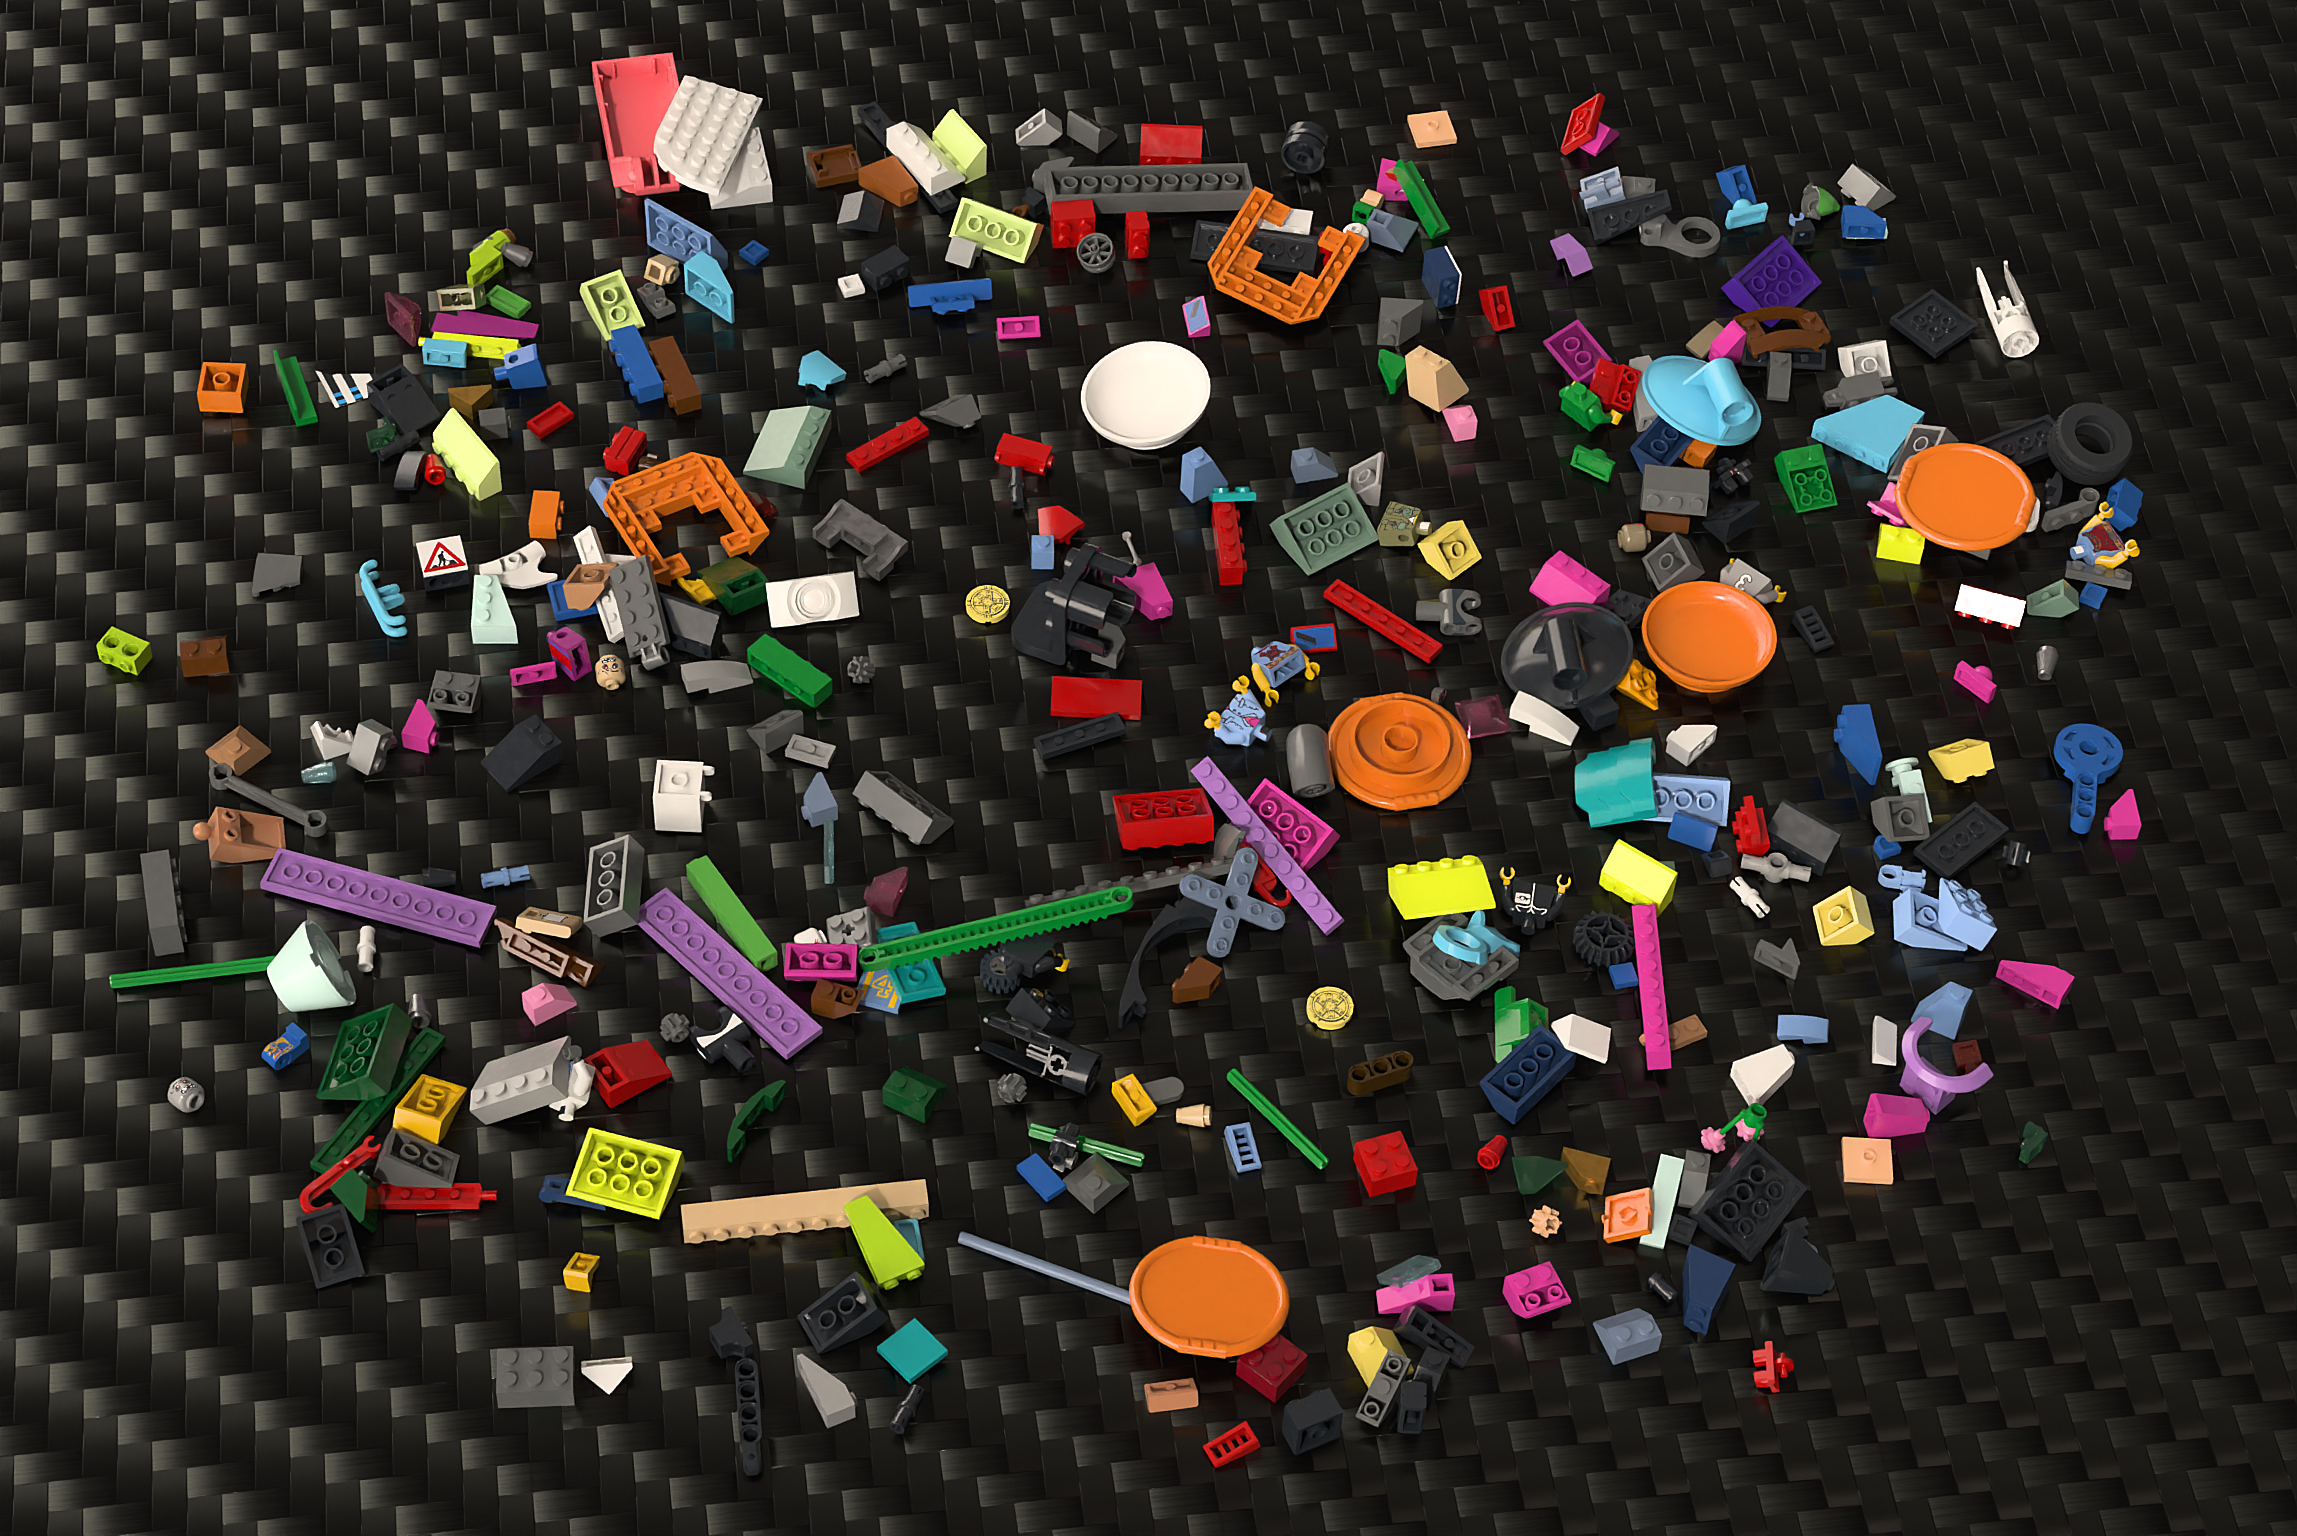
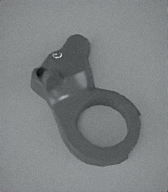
M1662 214L1639 225L1640 240L1644 245L1666 247L1687 256L1706 257L1715 253L1721 243L1719 228L1712 221L1702 217H1688L1673 224L1666 215ZM1689 228H1699L1708 232L1712 239L1704 244H1695L1687 241L1682 236V232Z

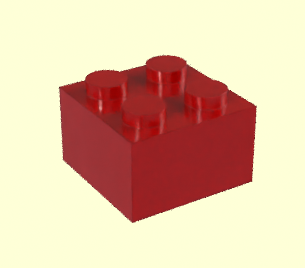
M1092 199L1051 202L1050 233L1053 248L1077 247L1082 238L1095 233L1096 217Z
M1401 1131L1355 1143L1353 1159L1370 1197L1416 1184L1418 1169Z

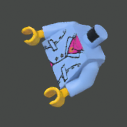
M1244 675L1239 677V681L1233 682L1232 686L1235 691H1241L1242 694L1235 696L1221 716L1213 711L1208 714L1209 718L1205 720V726L1207 728L1214 727L1215 736L1220 737L1226 744L1250 746L1256 737L1268 741L1272 734V729L1264 726L1266 713L1250 689L1247 690L1246 687L1249 685V680Z

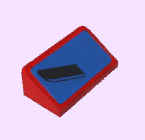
M1333 623L1292 627L1290 630L1291 644L1297 645L1304 653L1337 650L1335 626Z

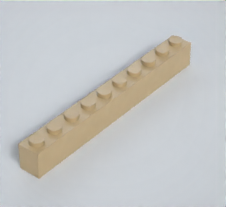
M922 1179L681 1205L684 1242L700 1243L709 1240L723 1241L727 1238H749L755 1235H774L783 1232L797 1233L802 1230H823L830 1227L845 1228L850 1226L844 1212V1204L865 1195L872 1200L890 1222L914 1218L919 1220L929 1217L926 1181Z

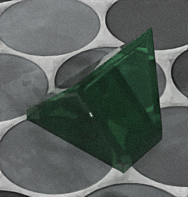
M1539 1156L1511 1157L1521 1194H1535L1568 1167L1565 1162Z

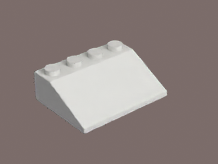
M759 127L750 129L719 196L708 193L711 209L773 202L772 182Z

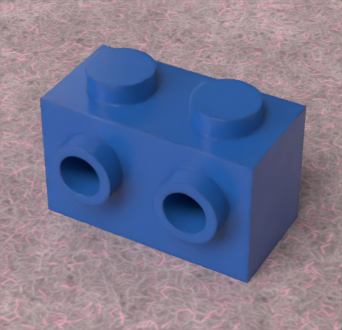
M2123 478L2109 489L2106 500L2109 507L2104 512L2113 508L2114 515L2111 518L2104 519L2108 520L2119 531L2133 526L2138 519L2137 514L2142 505L2143 492Z

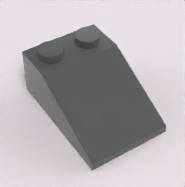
M1912 423L1887 479L1889 481H1898L1904 462L1920 451L1940 444L1958 443L1959 440L1946 427Z
M392 1127L381 1147L373 1177L394 1186L451 1188L460 1155Z

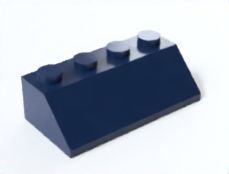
M1658 415L1631 446L1630 451L1641 473L1644 474L1645 464L1676 467L1684 458L1688 446L1695 438L1677 430Z
M1540 1024L1480 1081V1086L1495 1111L1515 1125L1574 1068L1577 1053L1566 1049L1556 1035Z

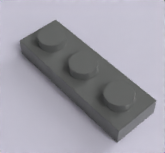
M2078 560L2066 562V578L2130 590L2132 573L2124 569H2108L2103 565L2096 564L2093 566Z

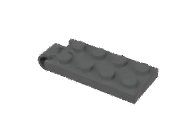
M644 555L609 570L629 657L634 658L642 654L643 666L647 670H652L669 663V652L662 645L669 644L670 638L650 556Z

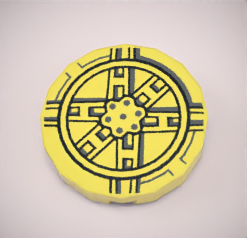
M979 586L967 595V613L977 622L986 623V621H991V623H996L1004 619L1009 612V597L1004 590L996 586Z
M1324 987L1317 989L1310 995L1307 1001L1306 1012L1311 1022L1313 1023L1314 1021L1318 1027L1334 1030L1345 1026V1023L1351 1020L1354 1005L1351 997L1345 991L1335 987Z

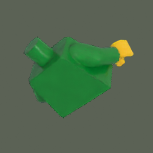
M1574 381L1571 385H1567L1559 391V396L1562 398L1561 410L1590 432L1598 424L1612 422L1618 425L1623 414L1618 413L1614 409L1610 413H1604L1598 396L1579 382Z

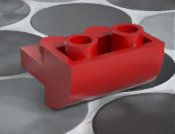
M1600 358L1597 360L1589 390L1598 396L1602 408L1614 409L1617 412H1628L1631 409L1642 371Z
M1753 796L1743 797L1744 806L1740 807V811L1735 812L1736 821H1732L1733 833L1739 836V839H1736L1737 852L1742 853V855L1744 853L1761 857L1770 848L1763 808L1755 809Z

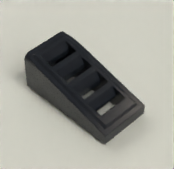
M1812 605L1794 612L1792 624L1815 653L1834 646L1830 634ZM1820 638L1823 639L1822 641H1819V642H1816V641H1815V640L1820 639Z

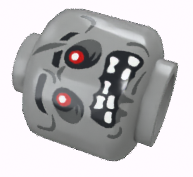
M181 1077L170 1085L168 1100L179 1110L186 1113L192 1112L202 1106L204 1102V1089L191 1078Z

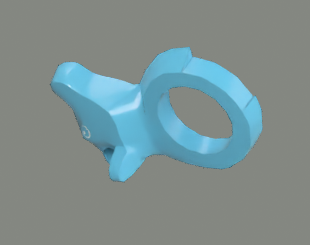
M1482 910L1475 911L1466 929L1450 925H1440L1432 938L1434 944L1443 952L1461 960L1476 962L1478 965L1486 964L1488 962V953H1494L1501 946L1515 957H1518L1520 952L1519 944L1504 937L1496 928L1485 926V913ZM1453 940H1456V941H1459V942H1461V943H1463V944H1466V945L1469 946V947H1466V946H1463V945H1461V944H1459V943H1456V942L1453 941Z

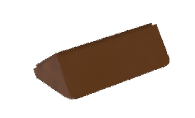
M1646 511V530L1688 534L1690 515Z

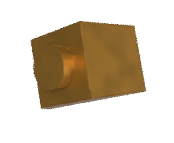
M1564 1147L1560 1164L1577 1188L1590 1194H1603L1611 1158Z

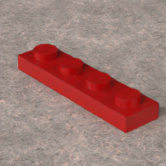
M914 417L847 453L846 460L858 472H861L928 436L929 429L917 417Z

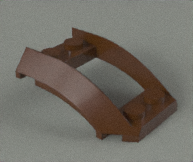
M1789 306L1765 307L1733 318L1747 333L1745 345L1754 359L1758 358V354L1766 351L1770 353L1790 348H1812L1815 352H1818L1819 347L1823 343L1827 344L1831 341L1830 332L1818 313ZM1772 319H1793L1800 329L1780 330L1765 334L1759 322Z

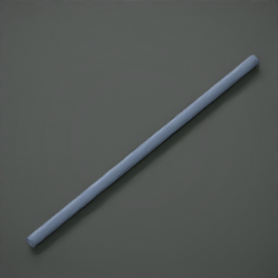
M963 1231L959 1235L958 1243L1131 1305L1128 1290Z

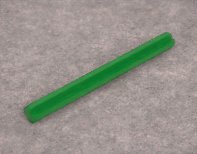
M1235 1068L1227 1073V1080L1319 1169H1323L1329 1164V1158L1245 1076Z

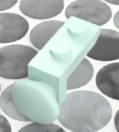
M1903 758L1888 763L1885 769L1886 771H1892L1893 787L1899 786L1901 796L1924 795L1927 821L1931 823L1932 817L1921 770H1912V766L1919 763L1918 759Z

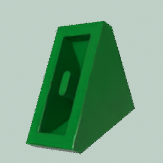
M1381 349L1379 350L1378 366L1390 394H1395L1407 377L1406 360L1399 355Z

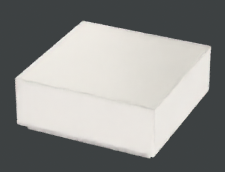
M858 274L838 279V285L845 298L865 293V287Z

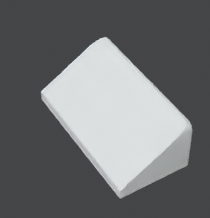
M1875 1016L1873 1022L1872 1063L1896 1066L1897 1025L1882 1017Z

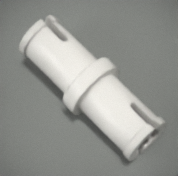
M1742 877L1735 878L1740 886L1732 881L1730 887L1741 897V902L1746 906L1748 905L1759 918L1764 917L1765 915L1760 908L1767 914L1770 907L1761 900L1758 892L1755 889H1751Z
M371 926L361 928L360 943L357 945V953L359 954L358 969L362 972H369L373 968V955L376 952V945L374 944L375 929Z

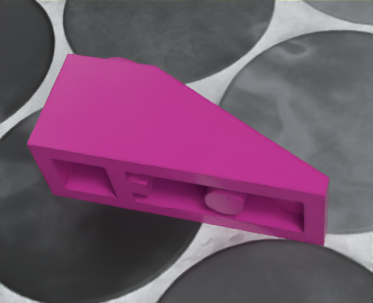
M2001 960L1995 976L2057 1009L2071 990L2075 978L2068 972L2055 966Z

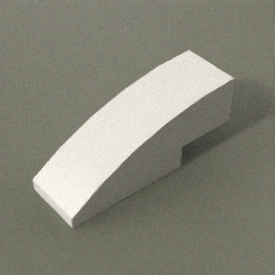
M1518 692L1511 706L1509 718L1530 725L1529 731L1571 746L1579 731V727L1564 714L1524 692Z

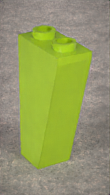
M867 1195L844 1204L845 1215L879 1290L884 1287L885 1290L892 1289L899 1285L898 1281L906 1278L913 1280L922 1275L921 1272L924 1271L925 1267L923 1260Z

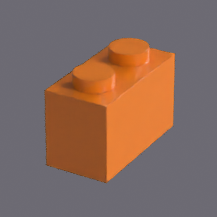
M534 490L529 518L530 538H557L558 530L562 529V517H560V514H564L565 502L561 501L560 492Z

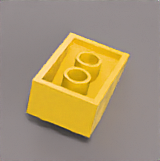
M422 1074L396 1106L393 1127L438 1146L446 1135L467 1092V1088Z

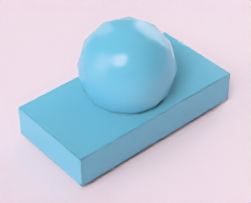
M1747 199L1737 200L1733 205V210L1728 211L1725 225L1727 229L1764 222L1768 206L1766 202L1752 205Z

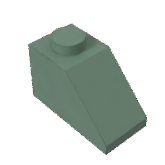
M2064 579L2027 596V613L2029 615L2061 618L2079 609L2078 592Z

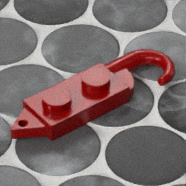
M1240 843L1239 849L1248 847L1252 848L1257 853V851L1253 848L1252 845L1247 846L1243 843ZM1257 853L1258 863L1251 886L1255 891H1258L1266 903L1278 908L1286 907L1291 902V892L1287 889L1285 891L1286 898L1282 901L1276 900L1270 892L1276 887V876Z

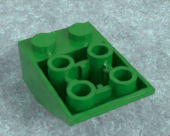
M1822 444L1782 451L1774 458L1779 479L1796 513L1838 505Z

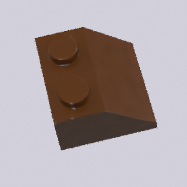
M227 635L181 640L180 658L184 677L230 673Z

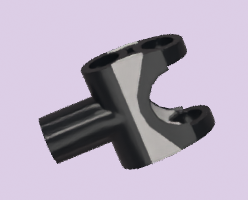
M721 1007L716 1010V1016L722 1024L717 1030L706 1031L695 1025L688 1029L694 1046L709 1063L712 1064L725 1056L740 1073L747 1072L755 1064L756 1057L742 1044L751 1038L750 1031L729 1009Z

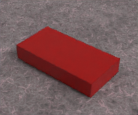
M559 401L529 420L527 428L542 439L572 420L574 413Z

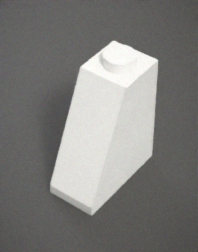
M1784 1044L1733 1062L1730 1076L1749 1106L1753 1103L1763 1105L1791 1076L1795 1059L1793 1054L1788 1052Z

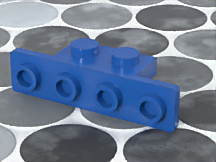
M985 278L909 286L910 307L930 305L932 311L939 314L947 313L949 310L968 311L969 308H975L974 301L992 299L991 279Z

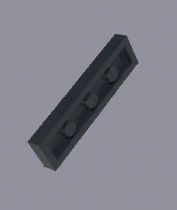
M1114 712L1034 738V745L1040 757L1044 760L1126 733V728L1118 713Z

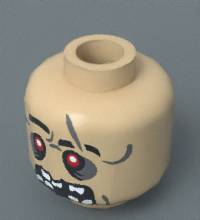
M605 655L596 663V678L600 686L606 687L608 690H614L625 682V666L623 661L617 656Z

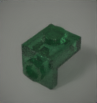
M386 416L382 417L383 427L366 432L368 447L371 453L391 442L392 438L395 437L394 435H397L394 423H390Z

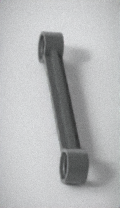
M216 764L209 770L210 782L215 789L224 790L230 788L304 825L305 832L309 836L319 837L326 833L328 824L326 815L318 810L306 812L234 776L231 767L227 764ZM218 774H227V777L222 780L216 779L215 776H217ZM312 821H321V825L317 827L310 826Z

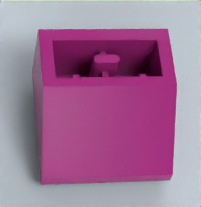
M1550 1261L1505 1277L1503 1294L1512 1311L1526 1319L1571 1303V1299Z

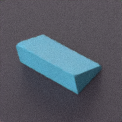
M425 339L422 348L424 364L466 368L467 342Z

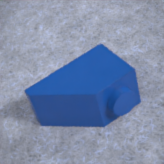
M1745 165L1732 166L1716 173L1722 193L1733 205L1740 199H1747L1752 205L1757 204Z
M1843 206L1841 215L1842 237L1884 238L1887 225L1884 219L1865 206Z

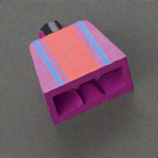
M563 627L558 631H550L547 634L546 641L549 643L553 661L573 681L592 671L585 638L568 627Z

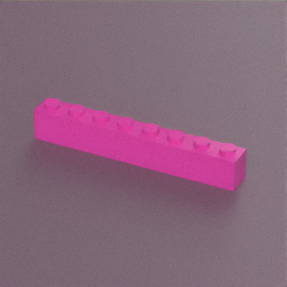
M1655 904L1632 906L1647 1069L1671 1068V1052Z

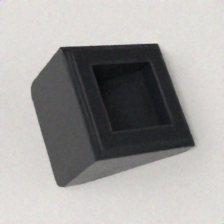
M1722 849L1701 855L1705 867L1712 878L1732 873L1731 857Z

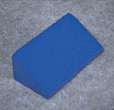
M1675 812L1668 832V838L1710 852L1716 839L1718 826Z

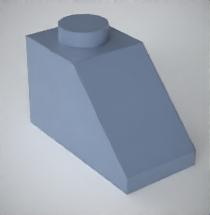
M1312 447L1292 451L1291 470L1296 484L1338 477L1333 459Z
M822 772L817 773L804 795V806L801 807L804 819H808L812 827L838 819V805Z

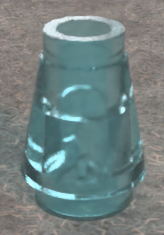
M324 761L301 770L304 783H332V780H337L334 762Z

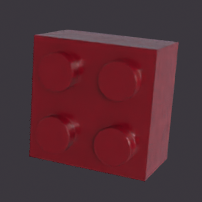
M1277 1333L1268 1343L1251 1352L1242 1354L1238 1358L1236 1375L1275 1403L1306 1371L1308 1355Z

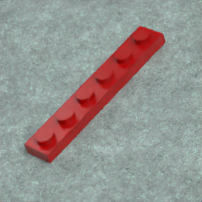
M1339 579L1324 591V598L1427 663H1430L1443 649L1441 643Z

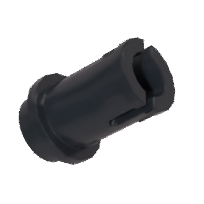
M1656 1272L1647 1282L1650 1285L1649 1288L1657 1291L1667 1303H1671L1678 1296L1679 1291L1664 1279V1274Z

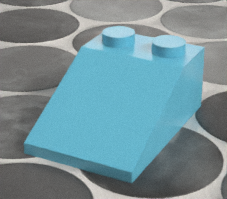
M700 251L684 264L686 294L732 324L735 322L733 291L714 257Z

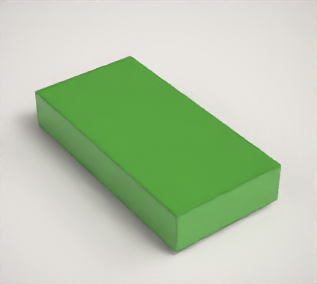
M496 285L486 295L487 304L517 320L531 308V302L499 285Z

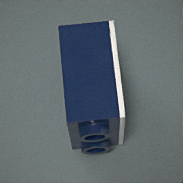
M1447 246L1426 250L1422 282L1436 308L1458 304L1462 274Z

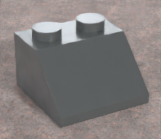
M1381 297L1377 345L1399 346L1419 333L1423 300Z
M1675 532L1642 558L1654 584L1660 592L1679 584L1694 582L1705 573L1689 540Z

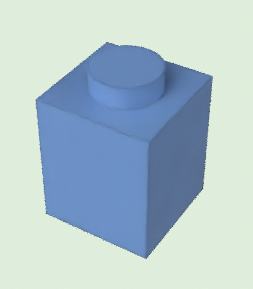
M1032 535V569H1053L1054 535Z

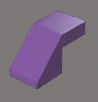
M1569 233L1550 241L1557 260L1566 259L1572 277L1593 268L1586 249Z

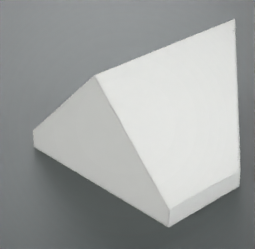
M316 721L310 727L324 760L350 752L354 740L351 731L347 730L345 733H342L341 728L333 730L329 724L322 727L319 721Z

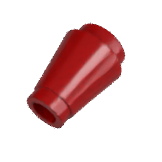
M430 454L426 457L425 478L431 484H440L446 477V470L438 456Z
M1496 1135L1495 1138L1481 1148L1478 1152L1479 1164L1486 1169L1497 1167L1508 1144L1507 1139L1501 1135Z

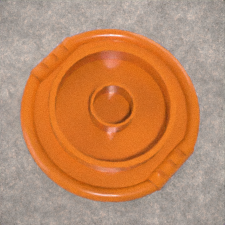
M1968 443L1940 444L1915 454L1904 462L1893 492L1899 512L1917 533L1936 544L1964 551L1989 550L2015 540L2022 533L2026 532L2037 501L2029 478L2016 463L1997 451Z
M1402 692L1361 698L1338 715L1327 735L1332 774L1340 785L1353 796L1368 804L1394 811L1437 805L1461 786L1471 765V745L1461 723L1449 711L1437 703L1420 696Z
M1194 1235L1193 1237L1168 1242L1151 1251L1140 1261L1131 1277L1129 1285L1132 1310L1139 1323L1150 1335L1179 1353L1225 1359L1226 1357L1251 1352L1268 1343L1281 1330L1290 1307L1289 1291L1282 1274L1269 1259L1255 1249L1242 1244L1241 1241Z

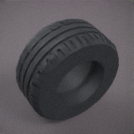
M2082 402L2068 407L2059 416L2048 434L2047 449L2052 463L2066 478L2084 485H2100L2113 480L2123 469L2132 454L2133 439L2127 423L2113 409L2098 403ZM2075 434L2091 436L2100 443L2105 454H2096L2086 450L2078 442Z

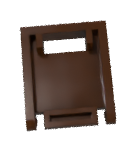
M852 144L806 153L807 163L817 188L859 180L858 169L862 168V165ZM817 165H821L823 168L819 170V173L816 168Z

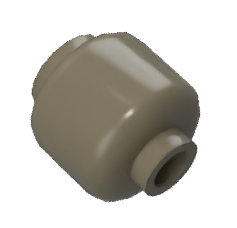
M1642 523L1626 524L1618 531V544L1620 548L1623 547L1625 552L1644 551L1647 543L1651 542L1650 531L1646 530Z

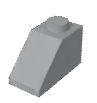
M1045 108L1015 129L1016 143L1019 146L1049 145L1063 134L1061 120Z

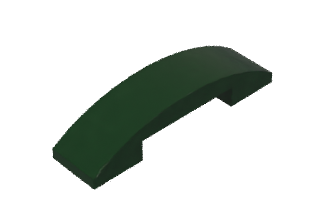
M779 1080L761 1089L738 1112L728 1135V1161L732 1163L746 1146L745 1132L763 1109L767 1108L773 1112L787 1095L786 1081Z

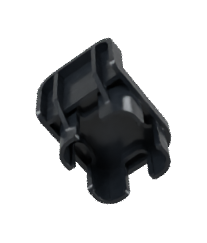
M1085 543L1081 549L1071 548L1064 563L1065 575L1062 580L1053 578L1051 581L1039 584L1017 616L1011 628L1012 644L1022 653L1056 665L1065 664L1071 651L1078 649L1103 658L1108 657L1113 649L1112 641L1084 632V629L1088 625L1101 630L1105 626V622L1119 627L1127 626L1135 609L1136 593L1131 589L1102 580V572L1119 578H1125V576L1133 578L1137 573L1136 564L1102 553L1101 547L1090 543Z

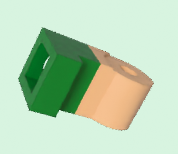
M1367 189L1363 198L1353 206L1352 221L1366 226L1374 209L1380 210L1384 201V194ZM1362 213L1366 214V219L1360 218L1359 215Z

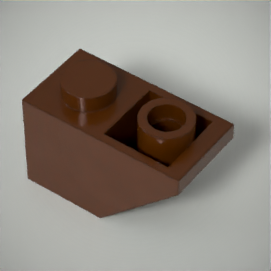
M1198 956L1193 963L1190 962L1187 965L1181 979L1177 978L1173 983L1172 1001L1181 1003L1209 998L1221 983L1222 968Z
M819 978L811 996L812 1013L832 1019L857 1011L864 990Z

